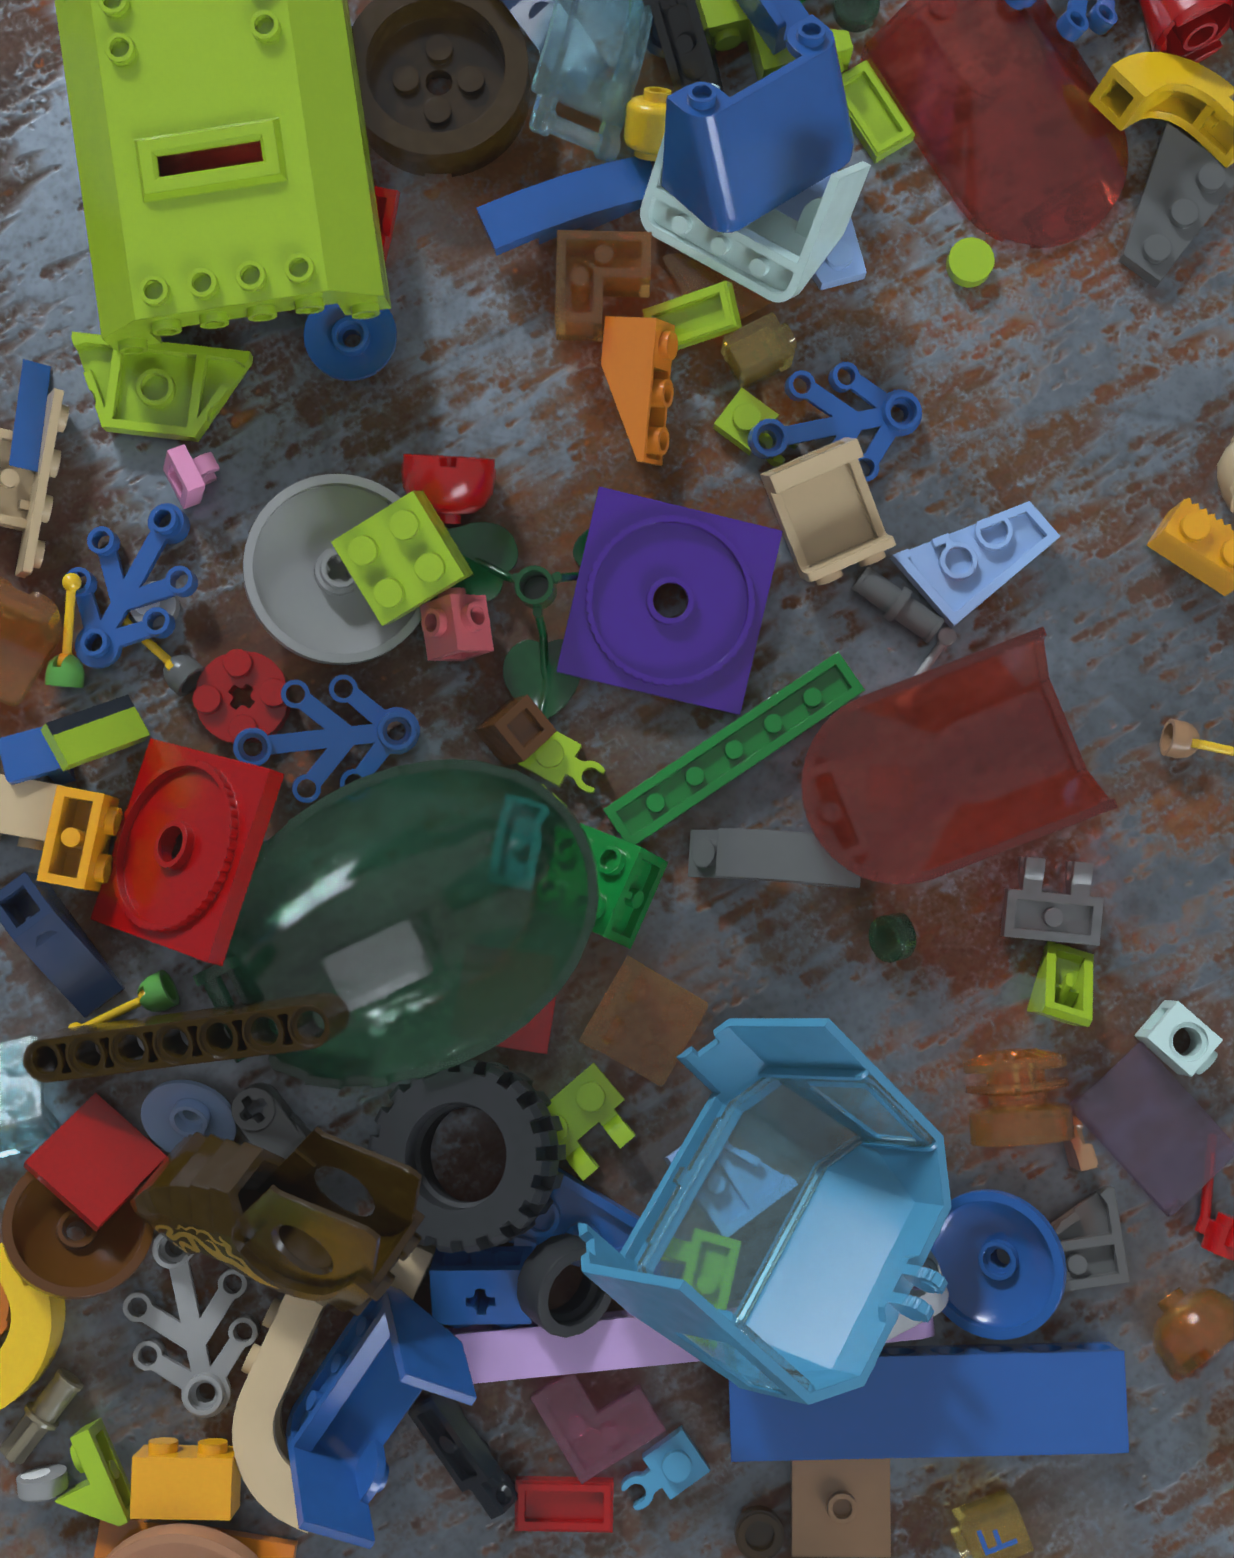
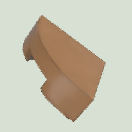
M1074 1115L1058 1119L1069 1167L1079 1171L1098 1168L1093 1145L1090 1143L1085 1144L1082 1132L1083 1123Z

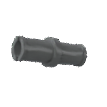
M870 565L866 566L851 587V590L858 592L885 612L883 614L885 619L889 622L895 619L921 637L925 643H929L945 621L944 618L937 616L911 597L913 591L906 586L900 589L873 570Z

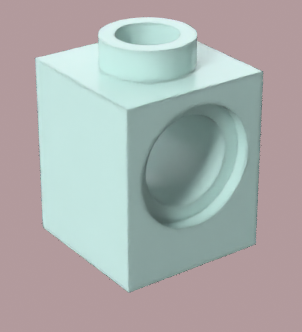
M1164 1000L1134 1035L1174 1072L1190 1077L1195 1073L1198 1075L1202 1074L1214 1063L1218 1056V1053L1214 1050L1223 1041L1183 1004L1172 1000ZM1184 1028L1190 1036V1045L1184 1053L1179 1054L1173 1046V1037L1179 1029Z

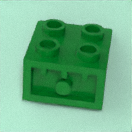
M569 819L566 821L532 897L531 905L631 949L668 865V861L641 846Z

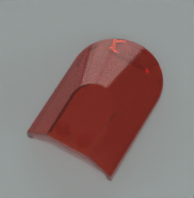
M909 0L864 45L861 61L867 60L914 131L915 143L962 213L973 225L990 237L1001 242L1006 239L1016 243L1028 244L1030 248L1034 249L1064 245L1077 240L1093 230L1111 211L1123 189L1128 169L1127 138L1125 130L1120 131L1088 101L1099 83L1074 43L1064 39L1058 32L1056 27L1058 18L1046 0H1037L1031 7L1016 10L1010 7L1005 0Z
M1044 627L863 695L841 707L823 724L815 735L804 760L801 777V797L804 812L814 836L837 863L848 871L874 882L892 885L921 883L1118 808L1115 798L1110 799L1087 770L1052 686L1044 639L1047 636Z

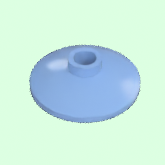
M178 1079L163 1082L147 1094L142 1104L141 1120L145 1131L159 1147L169 1153L184 1137H188L189 1134L193 1135L195 1132L207 1136L211 1133L232 1141L237 1133V1124L232 1117L230 1103L215 1089L196 1081Z

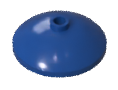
M982 1189L966 1192L951 1200V1210L931 1248V1252L939 1263L942 1275L948 1282L949 1298L942 1312L960 1328L982 1338L1010 1340L1030 1334L1053 1315L1065 1291L1067 1278L1066 1259L1057 1233L1041 1212L1027 1201L1013 1194L998 1190ZM997 1249L1007 1252L1009 1264H1004L998 1259Z

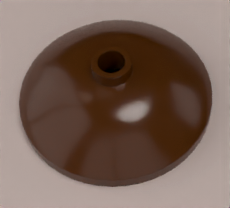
M27 1171L12 1189L6 1201L1 1222L2 1244L12 1268L20 1278L34 1289L61 1299L93 1298L117 1288L139 1268L152 1242L154 1228L136 1215L130 1204L132 1198L144 1184L96 1232ZM74 1226L80 1227L84 1231L85 1236L80 1240H72L67 1236L66 1231Z

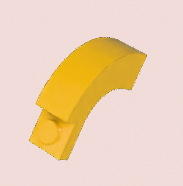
M1142 52L1129 55L1111 65L1088 100L1120 131L1142 119L1156 118L1165 120L1187 131L1225 168L1234 163V101L1232 100L1234 97V86L1217 73L1197 62L1178 55L1162 52Z
M0 1243V1283L9 1301L11 1323L7 1338L0 1348V1410L32 1388L49 1368L61 1343L66 1310L65 1299L44 1294L28 1285L19 1277L9 1263L2 1243Z

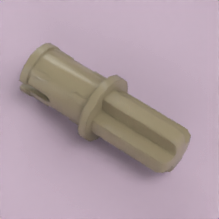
M59 1368L34 1402L29 1401L24 1406L25 1414L0 1445V1452L5 1456V1459L11 1463H24L46 1433L54 1431L59 1426L57 1419L84 1386L76 1375L64 1368Z

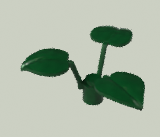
M474 522L447 529L473 572L471 576L454 585V588H465L468 595H486V600L491 601L500 594L505 580L514 584L516 594L527 607L533 609L539 642L523 640L514 645L505 657L503 677L507 689L514 698L528 694L546 718H551L567 705L574 695L581 678L556 673L563 639L548 642L543 609L554 602L557 595L556 584L577 581L579 572H555L550 574L545 568L532 565L525 567L519 573L510 574L509 572L518 562L519 552L513 536L507 529L490 522ZM589 529L578 537L573 546V557L579 566L581 565Z

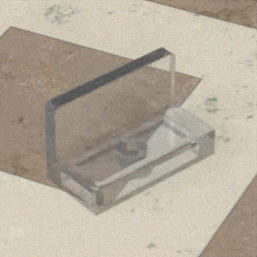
M404 920L323 959V965L337 996L341 997L346 1003L349 1012L420 980L434 971L410 920Z

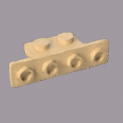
M56 388L47 396L38 472L9 465L13 431L0 428V526L23 531L15 576L22 578L29 576L33 568L39 569L41 567L45 552V541L38 540L41 522L48 523L53 506V496L46 494L49 477L56 478L59 470L61 451L54 449L57 432H64L69 415V406L62 404L64 390Z

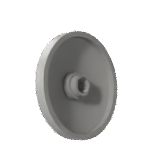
M325 474L309 477L294 483L278 493L262 509L253 523L245 545L243 581L247 599L253 613L266 632L275 641L294 654L311 661L330 665H350L370 661L384 655L398 646L412 633L421 621L420 607L394 623L382 626L331 543L334 539L399 500L400 497L379 483L360 476Z

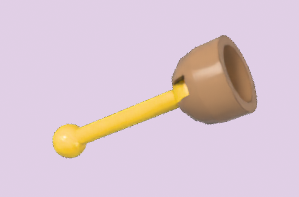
M1169 719L1162 730L1160 753L1163 756L1187 758L1194 754L1197 749L1234 756L1233 746L1201 740L1197 729L1188 722Z

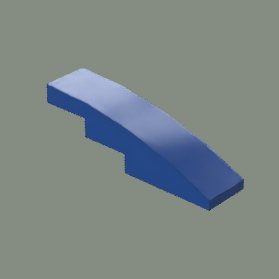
M637 157L607 162L553 178L477 207V215L496 256L535 239L538 240L540 245L577 228H580L581 233H585L640 209L653 167L650 161Z

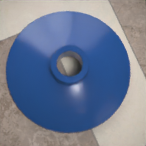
M336 303L324 305L325 309L322 312L308 314L303 334L306 351L314 365L332 378L343 381H358L371 377L385 367L394 353L397 343V328L389 309L380 310V315L374 318L354 319L352 315H345ZM356 334L361 337V341L357 346L348 347L345 345V340L349 335Z

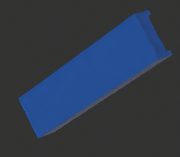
M1110 1342L884 1346L865 1386L810 1405L741 1389L729 1380L731 1462L1129 1453L1125 1351L1118 1349Z

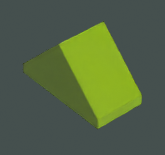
M1047 941L1027 1012L1070 1025L1089 1027L1093 1020L1094 954Z

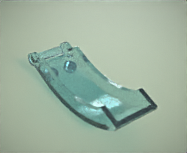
M555 0L546 40L531 86L532 92L538 94L529 122L531 131L542 136L552 134L593 151L597 159L605 162H612L616 159L621 147L619 136L625 121L626 105L633 97L649 39L653 17L650 5L644 7L642 0ZM560 102L599 119L602 122L599 132L597 133L557 116L555 110L557 103Z

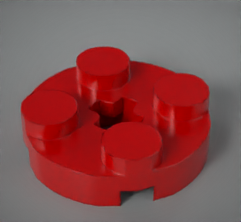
M242 649L230 650L211 661L199 676L192 698L199 719L205 728L217 738L230 744H234L236 736L247 728H259L265 731L267 735H275L285 724L290 713V707L281 698V689L288 682L284 672L268 657L257 652L244 651ZM247 686H251L254 689L250 694L251 699L255 701L250 708L241 705L237 710L234 709L232 704L235 698L232 694L235 689L243 690ZM289 688L286 691V697L288 700L290 699ZM255 737L248 738L244 742V744H250L254 742L259 743L261 741Z

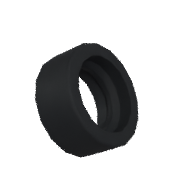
M568 1233L551 1236L537 1245L524 1261L517 1283V1298L521 1310L551 1335L564 1338L580 1335L594 1326L606 1312L611 1301V1297L583 1273L580 1286L573 1297L561 1307L549 1310V1291L555 1278L565 1267L574 1261L581 1260V1256L586 1253V1243L579 1236Z

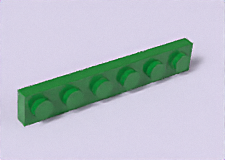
M837 652L605 807L603 812L623 840L637 845L855 699L865 689L841 654Z

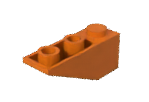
M605 316L601 366L636 460L641 463L662 466L663 455L666 454L669 447V432L666 428L667 409L671 406L674 396V388L670 376L672 360L675 359L678 351L675 325L658 318Z

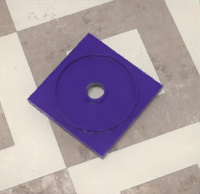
M599 486L556 673L740 715L783 531ZM665 583L677 584L685 591L688 598L686 610L676 618L663 617L656 611L653 604L655 591Z

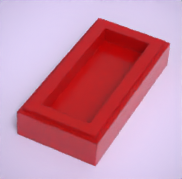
M516 1476L515 1490L518 1493V1500L515 1501L514 1531L613 1533L614 1477Z

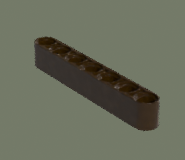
M319 993L67 1027L31 1042L25 1048L23 1065L32 1079L38 1082L49 1083L310 1050L324 1045L347 1028L349 1010L341 997L333 993ZM313 1011L322 1017L324 1029L315 1023ZM268 1018L272 1019L277 1025L278 1035L270 1029ZM224 1025L231 1030L233 1040L226 1035ZM180 1031L187 1037L188 1045L182 1040ZM137 1037L142 1041L144 1050L139 1046ZM95 1044L99 1048L101 1055L97 1052Z

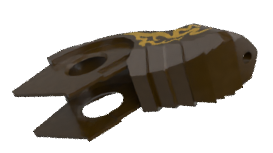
M318 1127L286 1159L247 1142L241 1145L211 1133L209 1136L199 1132H195L193 1135L189 1134L188 1137H184L174 1147L130 1201L136 1215L188 1256L202 1253L215 1258L247 1278L268 1288L293 1297L315 1301L321 1306L329 1303L343 1313L350 1311L355 1316L360 1315L372 1299L375 1302L378 1301L388 1290L396 1277L390 1270L399 1259L405 1261L417 1247L422 1236L416 1230L425 1218L416 1209L422 1180L420 1173L411 1166L325 1133ZM323 1166L334 1167L356 1178L369 1191L374 1200L375 1209L373 1213L368 1216L357 1215L333 1202L315 1181L314 1175L316 1170Z

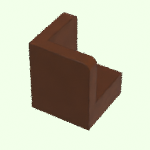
M528 694L507 700L474 730L504 766L524 762L557 732Z

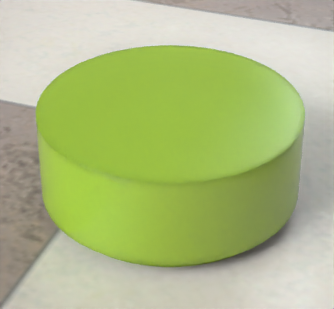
M974 237L961 239L954 244L947 257V274L959 286L966 288L979 286L987 280L994 267V253L991 247L981 239Z

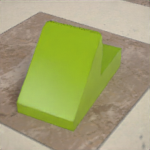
M99 1418L83 1426L70 1437L72 1442L70 1454L74 1466L80 1473H85L87 1479L69 1487L55 1502L119 1527L131 1520V1485L102 1418Z

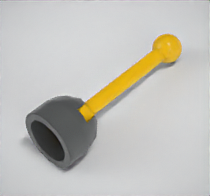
M129 614L126 616L122 626L133 624L129 619ZM151 638L141 641L144 646L165 664L163 679L178 696H185L196 688L198 678L205 669L200 663L188 655L180 654L171 657Z

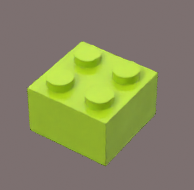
M411 491L331 541L382 626L394 623L473 574L424 491Z

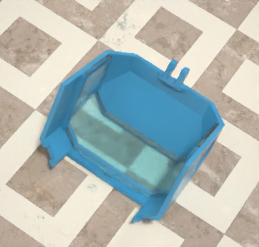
M729 1018L713 1030L716 1039L699 1051L690 1046L676 1057L712 1093L620 1253L588 1224L578 1223L579 1237L586 1243V1253L581 1256L582 1273L627 1312L733 1382L737 1387L810 1405L865 1386L889 1334L898 1320L899 1314L913 1321H923L924 1323H928L934 1314L932 1305H929L925 1300L917 1296H909L913 1286L927 1293L935 1292L942 1294L948 1284L945 1277L936 1272V1270L923 1268L952 1207L944 1136L829 1018Z

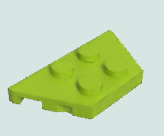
M72 332L71 336L85 371L83 374L86 383L93 394L96 403L95 409L101 426L106 432L199 442L253 363V356L250 351L162 342V344L149 345L148 351L144 353L126 355L112 348L102 340V336L99 334Z

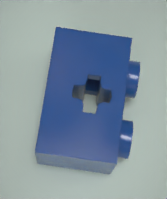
M533 1246L491 1247L466 1253V1251L455 1253L441 1252L436 1247L429 1270L432 1317L442 1325H448L452 1328H466L473 1324H496L502 1328H514L521 1324H531L532 1320L521 1310L517 1298V1283L524 1261L533 1251Z

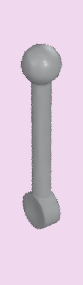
M945 627L938 632L936 636L937 643L904 691L894 696L893 704L897 709L906 710L910 707L912 694L945 647L951 646L956 641L957 635L953 629Z

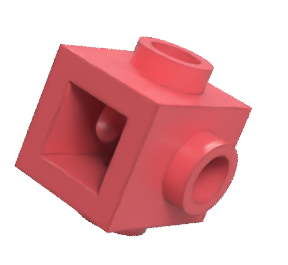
M449 588L439 594L437 599L420 606L421 625L424 632L428 661H465L494 651L486 595H468L465 588Z

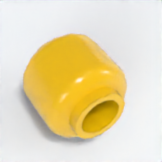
M646 87L644 88V95L633 97L626 105L624 141L629 148L634 150V156L639 159L656 161L665 133L667 96L672 94L670 89Z

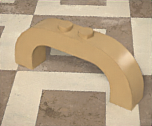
M418 1244L405 1261L399 1259L390 1270L396 1276L390 1286L401 1289L413 1299L432 1261L436 1246ZM285 1294L283 1300L274 1298L262 1323V1326L269 1328L262 1346L256 1343L253 1344L242 1366L241 1371L248 1374V1377L235 1407L232 1443L237 1467L242 1479L258 1503L277 1519L308 1534V1531L301 1530L298 1527L287 1439L282 1427V1406L327 1304L321 1306L315 1301Z

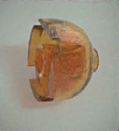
M1178 1287L1157 1304L1163 1313L1153 1324L1151 1339L1155 1354L1176 1383L1185 1379L1216 1355L1230 1341L1234 1340V1300L1216 1289L1198 1288L1185 1294Z

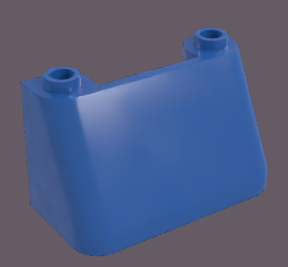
M813 14L795 23L789 28L786 35L787 50L796 59L733 96L729 97L722 90L708 82H695L667 96L662 187L714 231L732 233L744 228L841 169L851 159L854 136L834 35L830 28Z

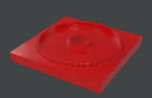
M150 738L128 807L124 813V818L120 822V829L117 831V839L115 840L112 852L111 874L107 883H102L90 919L204 962L223 966L285 774L258 765ZM182 832L183 842L178 855L172 859L176 838Z

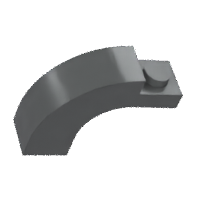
M718 828V830L691 829L688 877L774 881L818 887L860 888L863 840L779 830Z

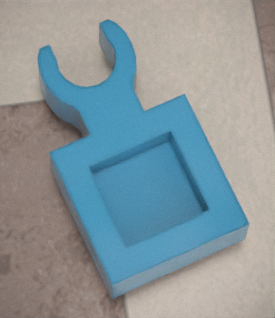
M681 1425L642 1453V1459L648 1468L644 1471H634L627 1474L621 1481V1490L625 1491L633 1484L642 1485L645 1488V1493L642 1497L633 1501L634 1509L641 1510L650 1504L654 1493L659 1489L663 1488L671 1500L711 1470L709 1464Z

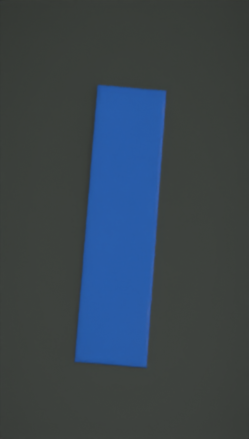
M23 359L9 459L10 466L38 472L51 366Z

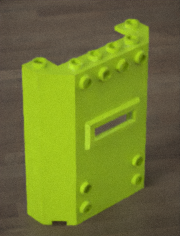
M55 0L102 340L115 350H119L121 354L133 355L148 351L149 345L162 344L161 336L179 334L182 332L181 327L200 324V327L204 329H217L228 326L231 319L248 317L249 321L263 322L275 319L277 312L295 310L298 314H315L322 312L325 309L324 305L336 303L345 315H352L354 319L374 318L380 315V310L391 309L348 0ZM257 141L261 143L263 161L160 177L157 157Z

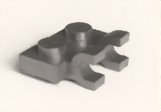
M1019 856V889L1004 888L1000 936L1100 946L1104 898L1090 896L1094 863L1066 861L1065 886L1067 889L1066 894L1042 892L1046 859Z

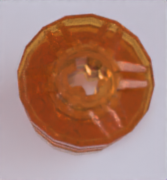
M1036 1047L992 1050L976 1058L962 1060L963 1073L986 1075V1081L964 1085L965 1092L972 1095L988 1096L989 1104L967 1112L970 1144L984 1147L1023 1146L1055 1143L1075 1138L1071 1105L1048 1101L1047 1092L1069 1086V1079L1067 1077L1045 1076V1069L1067 1066L1066 1053L1050 1052Z

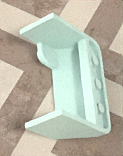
M711 83L712 85H714V86H716L717 88L720 89V86H718V85H716V84H714V83ZM663 136L641 204L640 218L645 230L653 237L772 302H785L797 296L803 290L843 236L871 165L862 161L831 174L823 197L816 198L807 203L802 210L799 221L773 209L738 231L722 233L707 227L662 187Z

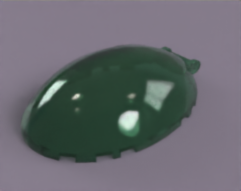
M438 759L399 765L367 775L329 793L288 820V823L281 830L262 843L223 966L213 965L193 975V978L198 987L204 986L214 1008L235 1005L221 977L225 973H228L243 1004L319 993H333L341 997L349 1010V1023L341 1034L315 1049L270 1054L268 1057L273 1070L304 1080V1085L342 1089L344 1086H371L372 1088H378L416 1077L420 1079L462 1064L505 1041L529 1023L563 988L579 964L595 926L599 901L597 863L590 841L570 808L544 784L515 769L479 760ZM313 1011L315 1023L324 1029L322 1017ZM268 1018L270 1029L278 1035L277 1025L272 1019ZM224 1025V1028L231 1040H233L231 1030L226 1025ZM239 1058L234 1060L236 1063H238L246 1058Z

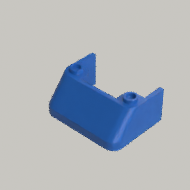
M390 1286L378 1301L375 1302L372 1299L360 1315L352 1317L294 1403L286 1426L287 1447L299 1529L367 1549H371L375 1544L369 1503L376 1493L383 1490L389 1476V1465L386 1463L384 1444L421 1391L426 1390L471 1406L477 1399L462 1342L399 1288Z

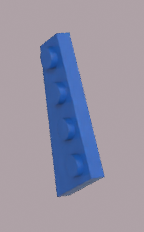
M558 1167V1171L564 1173L561 1187L553 1189L550 1195L554 1201L546 1214L539 1215L535 1219L536 1225L525 1234L518 1235L512 1238V1241H509L514 1246H533L534 1250L537 1245L551 1236L565 1233L579 1236L578 1223H585L620 1253L640 1216ZM581 1260L574 1261L571 1264L580 1267ZM658 1261L651 1274L676 1278L681 1265Z

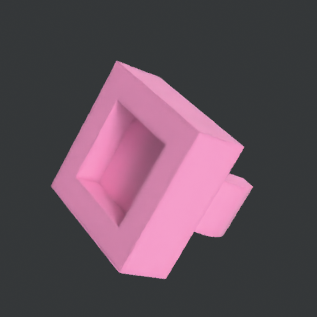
M185 444L167 450L163 467L183 509L201 503L205 486L217 480L214 472L220 469L212 452L201 454L192 459Z

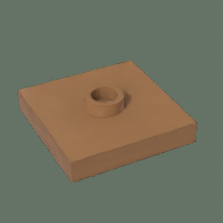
M890 1458L790 1461L792 1557H891Z

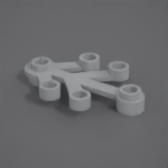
M159 1234L154 1240L152 1253L155 1261L170 1271L180 1320L158 1307L154 1296L147 1290H137L127 1296L123 1302V1313L130 1321L143 1322L187 1351L190 1368L168 1357L165 1345L157 1338H147L139 1343L133 1351V1361L139 1369L144 1371L152 1370L181 1389L182 1402L191 1414L201 1418L213 1417L227 1406L231 1397V1385L227 1376L245 1347L250 1346L258 1338L260 1324L252 1315L245 1314L237 1317L228 1329L230 1339L212 1365L207 1343L233 1301L247 1291L250 1279L232 1268L223 1272L218 1280V1290L201 1316L189 1262L194 1254L190 1256L184 1252L181 1255L173 1254L169 1249V1240L162 1234ZM235 1274L240 1277L242 1287L239 1291H232L227 1287L226 1278L228 1275ZM139 1297L146 1302L147 1310L145 1314H138L133 1310L132 1301L134 1298ZM239 1323H247L251 1326V1338L243 1339L238 1336L236 1328ZM144 1346H151L156 1350L157 1359L155 1362H148L143 1358L142 1349ZM202 1383H209L214 1387V1398L206 1399L200 1394L199 1388Z

